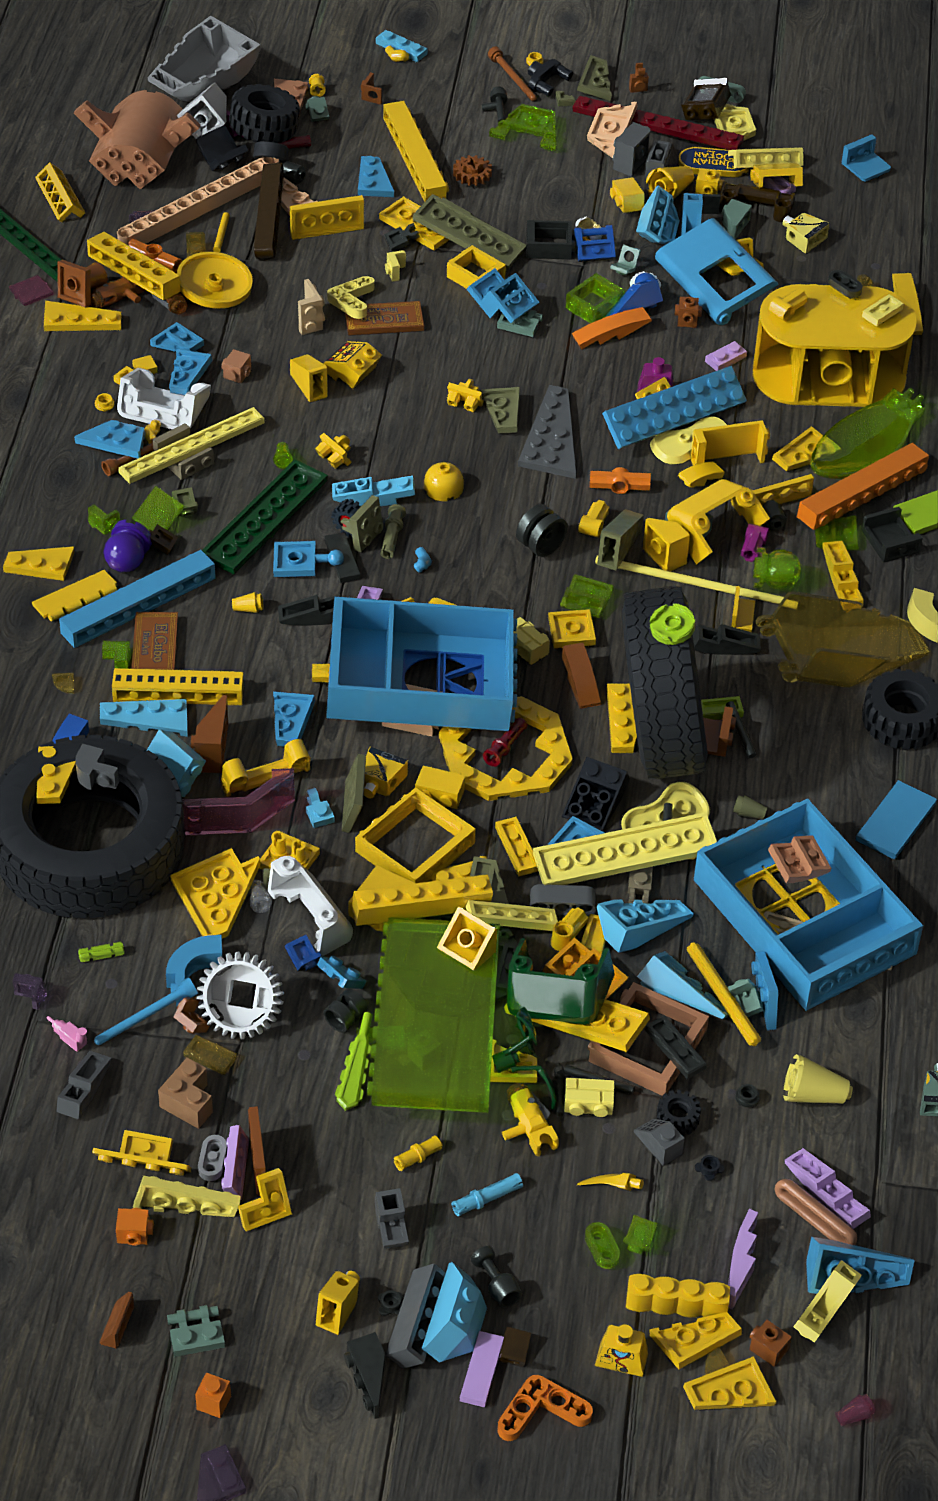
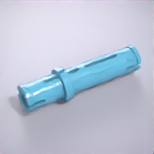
M515 1173L481 1190H472L469 1195L453 1201L451 1205L456 1207L452 1209L458 1217L475 1208L479 1210L484 1207V1204L522 1188L523 1183H520L522 1179L518 1173Z

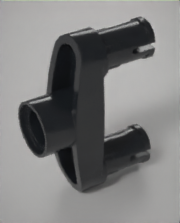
M551 59L543 64L534 61L528 69V75L531 76L528 87L550 97L554 87L545 82L553 75H558L569 81L573 76V71L561 65V62L556 59Z

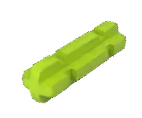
M115 942L112 946L104 944L93 946L89 950L88 947L82 948L78 951L80 962H87L91 958L99 960L110 958L114 954L115 956L124 955V946L122 942Z

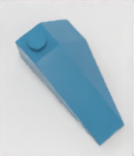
M811 1237L806 1260L808 1292L817 1294L841 1260L862 1275L851 1292L859 1293L875 1288L885 1289L909 1285L915 1260L839 1241Z

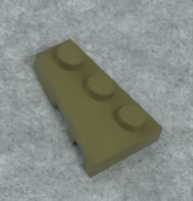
M590 55L577 91L608 101L611 100L612 93L610 92V81L608 80L607 60Z
M520 387L481 389L482 397L497 432H518Z

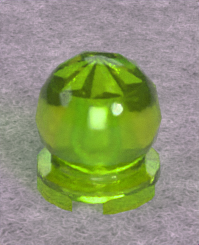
M757 547L756 552H760V555L755 557L753 578H757V583H753V588L762 589L763 584L766 583L770 588L786 590L798 582L802 570L801 563L795 554L785 549L774 550L768 554L766 547Z

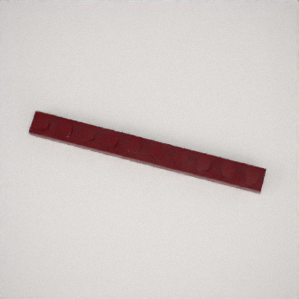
M579 96L573 105V112L595 117L598 108L612 107L618 104ZM637 109L631 124L635 122L648 126L650 131L728 150H738L744 141V135Z

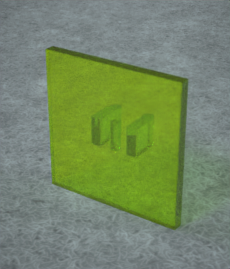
M155 486L132 519L145 526L148 530L153 531L157 524L168 530L185 506Z

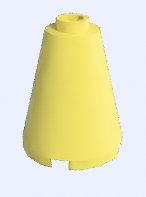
M796 1054L793 1057L797 1061L795 1065H789L786 1074L784 1090L788 1091V1096H784L785 1101L843 1104L846 1100H850L853 1087L850 1086L849 1080L802 1055Z

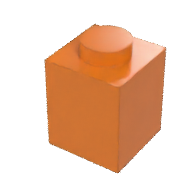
M206 1373L195 1394L196 1409L221 1418L231 1398L230 1381Z

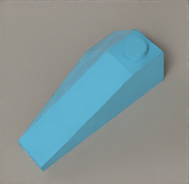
M611 900L597 905L604 939L618 953L641 946L690 919L694 914L680 900H655L654 903H643L642 900H634L633 903H624L623 900Z
M666 951L654 955L637 976L642 980L640 982L642 986L721 1019L729 1016L723 1005L710 993L705 992L704 994L701 991L702 984L698 980L687 977L685 974L688 971Z

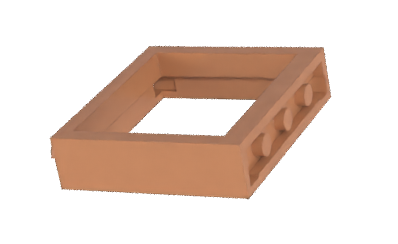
M633 982L629 990L625 989L621 995L619 1004L630 1007L635 1001L691 1027L685 1039L694 1049H696L707 1031L709 1016ZM590 1041L588 1045V1050H590L589 1062L661 1096L668 1093L680 1074L679 1069L671 1060L662 1074L604 1048L605 1045Z

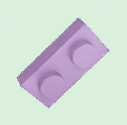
M734 341L707 355L705 362L718 371L746 358L747 351Z

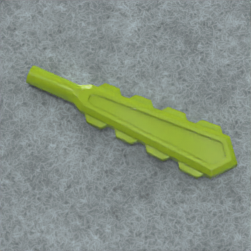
M369 1012L363 1014L359 1034L350 1043L349 1051L351 1053L346 1056L344 1062L346 1069L342 1070L340 1076L342 1083L337 1086L335 1092L336 1101L345 1111L358 1106V1103L363 1098L364 1090L361 1086L365 1084L366 1074L364 1070L368 1069L369 1060L366 1057L371 1053L368 1034L373 1014Z

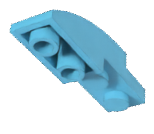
M412 475L373 482L372 477L333 483L332 498L337 502L353 499L354 503L358 501L359 506H362L374 495L379 497L380 506L397 504V498L415 495L414 478Z

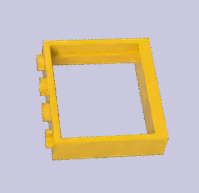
M415 787L407 795L404 794L395 805H391L382 816L375 818L365 830L360 831V834L355 837V852L373 865H378L415 883L430 882L434 872L448 867L475 844L476 829ZM417 809L453 834L454 837L417 869L410 872L373 844Z

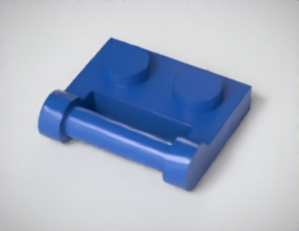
M606 225L602 228L581 229L580 227L574 229L578 261L612 259L616 257L612 225ZM595 235L607 236V239L583 241L582 238L583 236Z

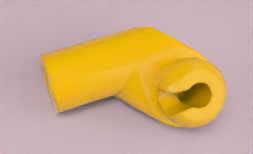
M387 46L385 52L394 62L407 61L409 59V53L405 50H395L392 46Z
M156 419L152 420L151 424L145 427V438L149 444L153 443V439L156 438L160 431L161 422Z

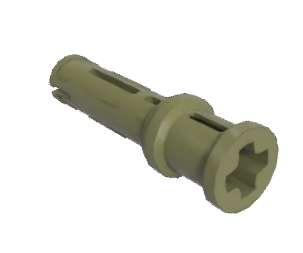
M393 504L388 508L389 517L385 521L387 530L381 550V556L385 559L393 558L398 532L403 528L402 519L406 515V509L399 504Z

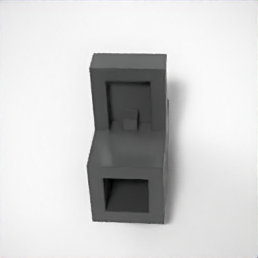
M82 744L75 759L77 778L80 784L90 790L94 783L116 789L119 784L118 768L105 764L104 749Z
M401 1189L376 1192L375 1210L383 1248L388 1249L408 1245L409 1240L404 1221L405 1208Z

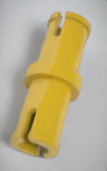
M434 1135L421 1144L415 1143L408 1151L394 1157L395 1166L399 1171H403L416 1162L421 1163L425 1161L427 1156L442 1149L440 1139Z

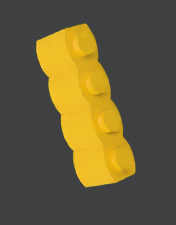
M633 1274L629 1276L626 1308L636 1312L652 1310L662 1315L677 1313L690 1318L706 1317L728 1312L730 1286L720 1282L704 1284L693 1279L678 1281L671 1277L653 1278L645 1274Z

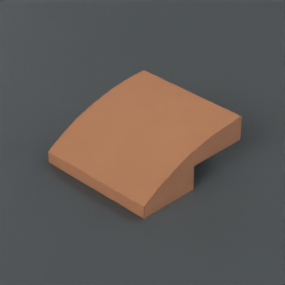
M813 835L794 836L791 843L771 844L768 849L786 884L810 880L827 874L832 869Z

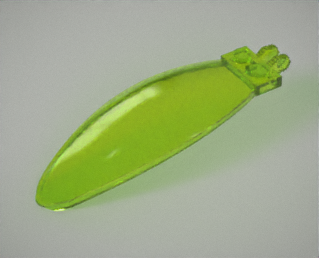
M893 388L881 401L865 406L840 420L824 434L816 445L810 461L812 471L824 478L844 479L901 449L912 425L924 414L925 408L920 406L924 396L919 394L914 400H911L914 389L909 388L902 394Z

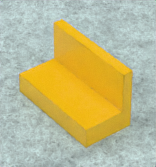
M736 586L731 627L752 632L755 600L739 598L740 586Z

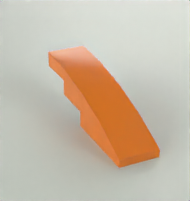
M641 307L602 318L573 332L572 335L582 350L596 341L601 345L615 336L620 340L652 320L645 309Z

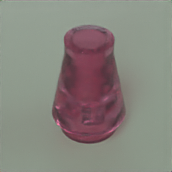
M858 1394L842 1409L835 1412V1416L843 1427L847 1424L871 1418V1415L876 1410L867 1394L862 1396Z

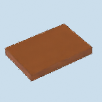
M258 1106L249 1107L248 1120L256 1194L260 1196L256 1176L264 1174L266 1171Z

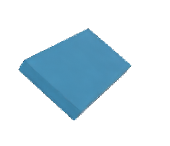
M898 780L856 835V841L895 860L936 805L937 799Z

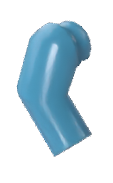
M419 547L415 551L418 561L414 563V568L419 573L424 569L426 570L432 562L423 547Z

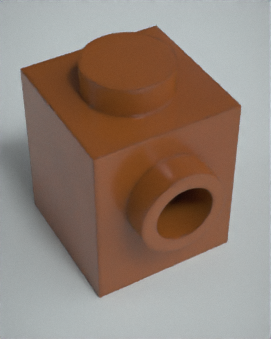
M766 1320L761 1327L757 1325L751 1332L750 1350L775 1367L789 1351L792 1337Z

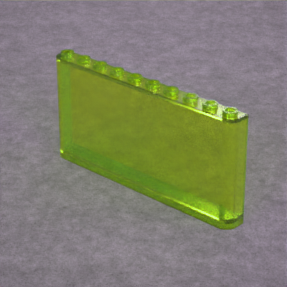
M389 917L388 922H384L383 935L387 936V939H382L381 952L385 953V956H380V970H383V973L378 975V987H382V990H377L376 1005H380V1008H375L374 1022H377L378 1026H373V1040H376V1044L371 1045V1059H375V1062H370L369 1077H373V1081H368L367 1096H372V1106L488 1113L500 924L488 923L497 929L496 952L479 968L472 970L437 948L451 921Z

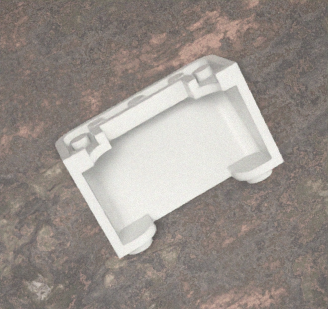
M136 368L121 378L117 405L119 414L124 418L151 424V421L156 419L161 422V427L174 429L184 423L191 428L210 395L211 385L204 383L194 384L190 392H187L185 395L170 393L169 390L154 387V375L151 371Z
M283 856L271 862L268 892L273 899L278 898V896H284L290 903L298 898L301 899L314 916L315 922L320 930L316 931V938L318 940L313 945L315 952H320L321 957L348 943L352 938L353 927L316 878L291 856Z

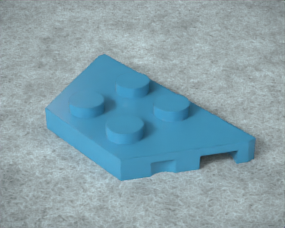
M110 420L82 432L74 438L76 444L139 459L141 458L140 451L143 448V440L145 439V429L133 424Z

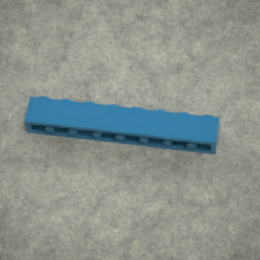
M202 550L190 554L59 618L61 634L76 648L135 619L136 612H149L214 580L215 564Z

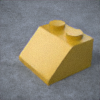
M653 518L646 519L643 550L665 571L671 572L686 565L690 540L688 531L677 522Z

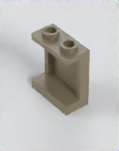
M184 423L154 438L153 451L190 436V427ZM209 447L191 457L168 466V468L183 480L214 464V451Z

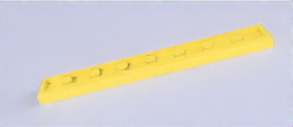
M254 407L118 467L119 473L131 484L209 447H213L264 424V417Z

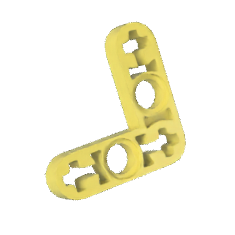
M363 276L328 289V302L353 318L361 319L366 317L367 305L356 297L374 291V278Z

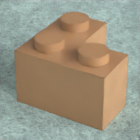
M186 1058L158 1090L159 1106L198 1129L213 1113L212 1096L203 1091L208 1085L207 1069L195 1061Z

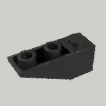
M376 1332L348 1341L344 1359L347 1367L353 1368L355 1373L353 1374L356 1388L363 1391L364 1396H362L366 1410H371L374 1419H377L379 1416L385 1369V1352Z

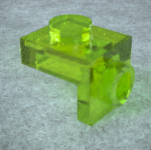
M95 504L88 507L89 524L104 535L111 532L115 524L120 521L119 511L117 510L106 514Z
M634 1215L627 1236L623 1240V1243L628 1245L627 1250L637 1254H641L642 1251L648 1253L658 1223Z

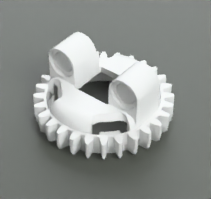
M238 951L235 953L234 959L228 953L226 954L227 961L220 956L217 959L219 965L211 962L210 966L213 970L205 969L204 973L208 977H201L199 979L205 985L197 987V990L202 991L203 994L197 996L196 999L204 1001L198 1008L206 1009L202 1017L210 1016L211 1018L207 1025L215 1022L217 1025L214 1031L223 1028V1036L227 1035L230 1031L232 1039L236 1037L237 1033L240 1034L241 1039H244L246 1032L252 1038L254 1037V1030L258 1034H262L263 1029L261 1026H264L266 1029L271 1027L268 1020L272 1022L277 1020L273 1013H281L277 1005H281L284 1002L278 999V996L284 994L279 988L282 982H275L274 980L279 974L271 975L270 972L273 966L264 967L266 959L260 963L257 962L258 955L249 959V952H246L243 958H241V954ZM232 965V967H231L230 969H228L227 971H225L222 975H220V976L216 975V974H220L224 969H226V968H228V966ZM234 980L256 984L253 1009L228 1004L231 1002ZM213 1003L217 1006L219 1011L224 1016L223 1021L218 1020L220 1016L217 1014L214 1007L210 1009V1004ZM265 1013L264 1016H262L259 1020H257L256 1022H254L253 1025H252L253 1020L257 1019L258 1017H260L262 1014Z

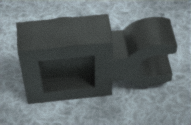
M414 223L409 224L405 230L399 227L384 234L392 252L409 245V239L413 240L419 237L418 231L411 233V231L416 229Z

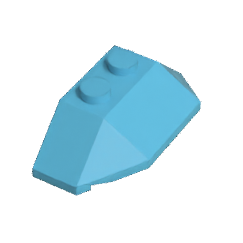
M659 185L642 208L636 232L650 242L666 245L675 240L679 218L673 204V196Z
M453 1262L448 1264L422 1349L438 1362L474 1351L487 1311V1306L479 1288L472 1278Z

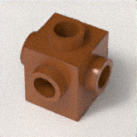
M680 297L679 304H675V316H678V327H697V317H701L702 306H698L699 298Z

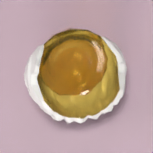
M589 217L580 218L575 224L576 228L581 227V229L602 228ZM602 235L583 236L582 238L583 241L601 240Z

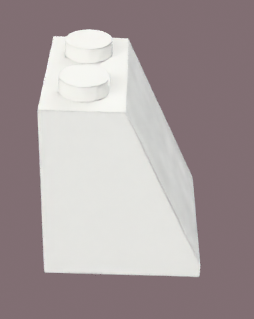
M215 82L193 99L177 115L180 118L189 112L201 124L200 128L192 134L195 139L226 123V95Z

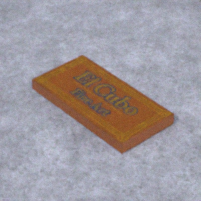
M420 301L366 304L367 316L361 319L353 318L345 313L348 335L424 331Z
M136 612L131 669L175 670L178 612Z

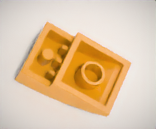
M574 937L545 964L542 972L574 976L576 970L584 964L598 965L602 954L595 948L590 951ZM613 965L615 976L606 995V1000L628 980V977L615 965Z

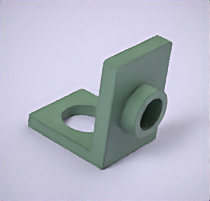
M623 245L618 263L612 264L610 269L616 270V273L621 275L635 272L641 250ZM627 251H631L634 254V259L631 262L625 259Z

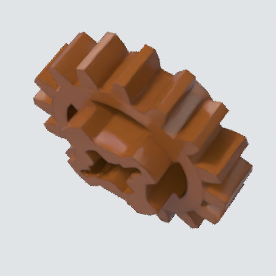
M468 155V158L462 156L461 160H456V164H453V176L456 177V181L461 180V184L466 182L468 186L471 184L477 186L478 183L484 184V180L489 181V177H492V164H489V160L484 161V157L479 159L477 155L474 157Z

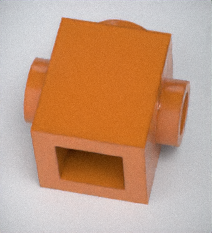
M118 1208L116 1223L117 1243L133 1246L139 1244L147 1245L148 1235H153L154 1221L149 1220V1211L141 1208Z

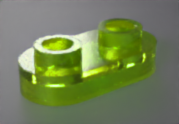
M601 1222L589 1224L585 1231V1241L596 1264L604 1269L614 1268L619 1263L620 1250L610 1229Z

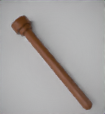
M492 47L488 51V57L491 61L499 63L531 101H536L537 96L504 60L503 52L499 47Z
M153 443L141 448V457L153 452ZM123 456L118 459L109 458L102 461L101 465L104 473L107 476H111L117 473L118 467L138 458Z

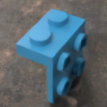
M872 134L844 146L841 164L862 181L871 180L889 172L891 169L889 164L874 153L876 137Z

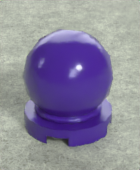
M127 520L118 521L112 529L111 537L105 543L104 559L109 567L117 572L136 570L143 562L144 554L152 545L150 540L151 533L138 522L132 524L126 523Z

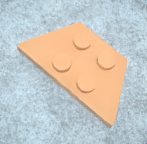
M631 102V105L621 107L619 104L612 107L598 108L587 134L588 141L613 158L615 151L613 146L614 140L624 132L625 128L630 126L638 107L637 102Z

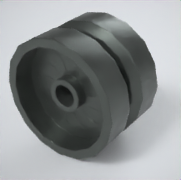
M538 504L529 509L520 520L516 529V538L524 546L529 547L537 556L545 557L553 553L561 545L567 534L568 524L565 519L555 514L548 506Z

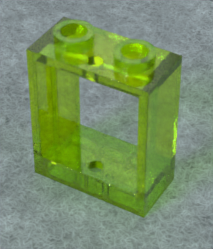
M595 273L566 294L565 308L585 321L593 323L606 317V314L624 295L625 290ZM593 292L604 300L593 306L583 300V298Z

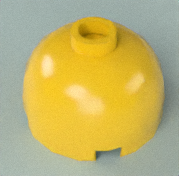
M441 462L432 465L427 470L424 478V490L427 491V495L437 501H448V498L454 497L456 499L462 494L464 480L462 472L457 466Z

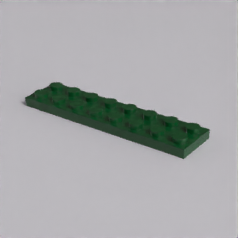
M294 459L202 551L215 566L235 574L328 481V475Z

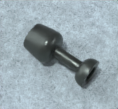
M491 1246L481 1247L473 1253L471 1262L478 1268L484 1267L491 1277L492 1281L488 1286L489 1294L502 1308L514 1305L522 1296L516 1278L510 1273L500 1274L493 1263L495 1258L493 1248Z

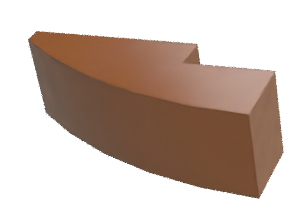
M584 643L563 646L562 659L568 671V681L579 708L599 706L601 704L599 692Z

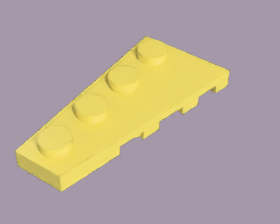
M143 1176L133 1208L142 1209V1206L154 1207V1212H164L165 1208L178 1209L179 1213L189 1214L195 1210H200L202 1215L235 1217L240 1205L241 1196L230 1192L210 1190L202 1186L186 1185L179 1181L162 1180L155 1176Z

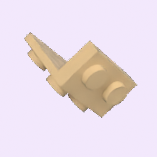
M309 279L304 280L305 299L298 301L299 332L301 335L323 330V321H325L323 313L324 298L318 294L315 284H312Z

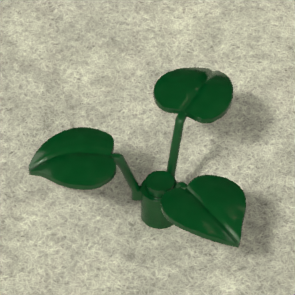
M522 1007L516 1015L517 1024L515 1027L521 1031L524 1039L511 1048L492 1055L498 1073L511 1069L512 1072L538 1071L550 1090L552 1096L551 1111H553L556 1105V1092L546 1070L541 1066H517V1063L520 1062L517 1052L528 1046L532 1055L535 1053L533 1041L535 1046L538 1045L531 1017L527 1009Z

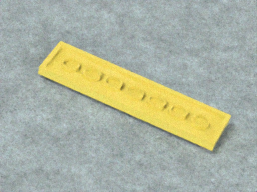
M704 812L533 848V856L544 885H567L697 857V851L705 846L716 843L717 840L707 813Z

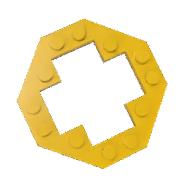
M522 696L517 697V705L512 707L515 710V718H523L527 724L543 731L536 740L535 747L550 754L531 777L512 768L502 781H499L467 765L475 756L476 749L461 741L472 728L443 726L439 731V739L443 747L449 772L465 775V789L488 801L498 800V797L510 795V798L526 796L528 792L540 791V793L550 792L572 766L573 761L557 713Z

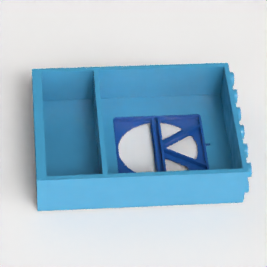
M335 597L326 718L509 731L510 722L514 723L515 710L512 707L517 705V694H513L517 690V679H513L517 675V664L513 663L517 660V648H513L517 645V633H513V631L517 630V619L513 618V610ZM437 658V692L409 690L405 684L407 670L419 661ZM446 659L459 662L465 667L446 673ZM472 672L476 678L477 686L473 692L450 681V679ZM445 689H448L454 693H445Z

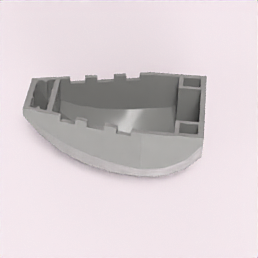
M209 16L183 36V41L175 45V50L171 54L168 53L164 63L159 64L148 76V81L182 101L191 102L214 82L222 91L238 83L255 64L261 50V45L218 19Z

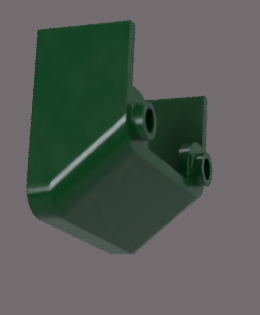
M521 938L509 964L508 1010L510 1014L516 1016L519 1009L525 1007L531 1018L577 1024H590L594 1022L599 1015L615 976L609 948H604L598 965L584 964L576 970L574 976L532 971L533 963L529 957L526 940Z

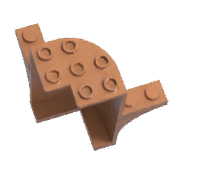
M143 90L132 93L116 105L112 113L98 109L88 100L74 111V114L99 138L89 162L114 186L128 177L139 189H142L165 171L174 148L201 126L189 112L178 118L177 115L183 109L169 96L157 91L152 93Z

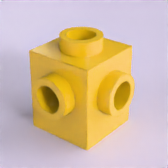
M700 169L696 180L695 194H718V191L722 190L723 180H720L721 172Z

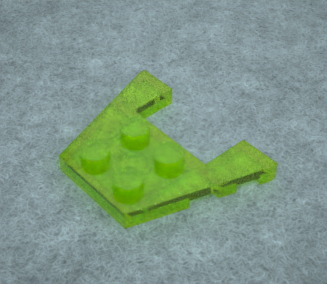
M521 104L508 114L507 119L499 121L496 128L492 127L489 130V137L503 140L510 129L520 133L525 132L535 136H543L540 148L556 151L555 111Z

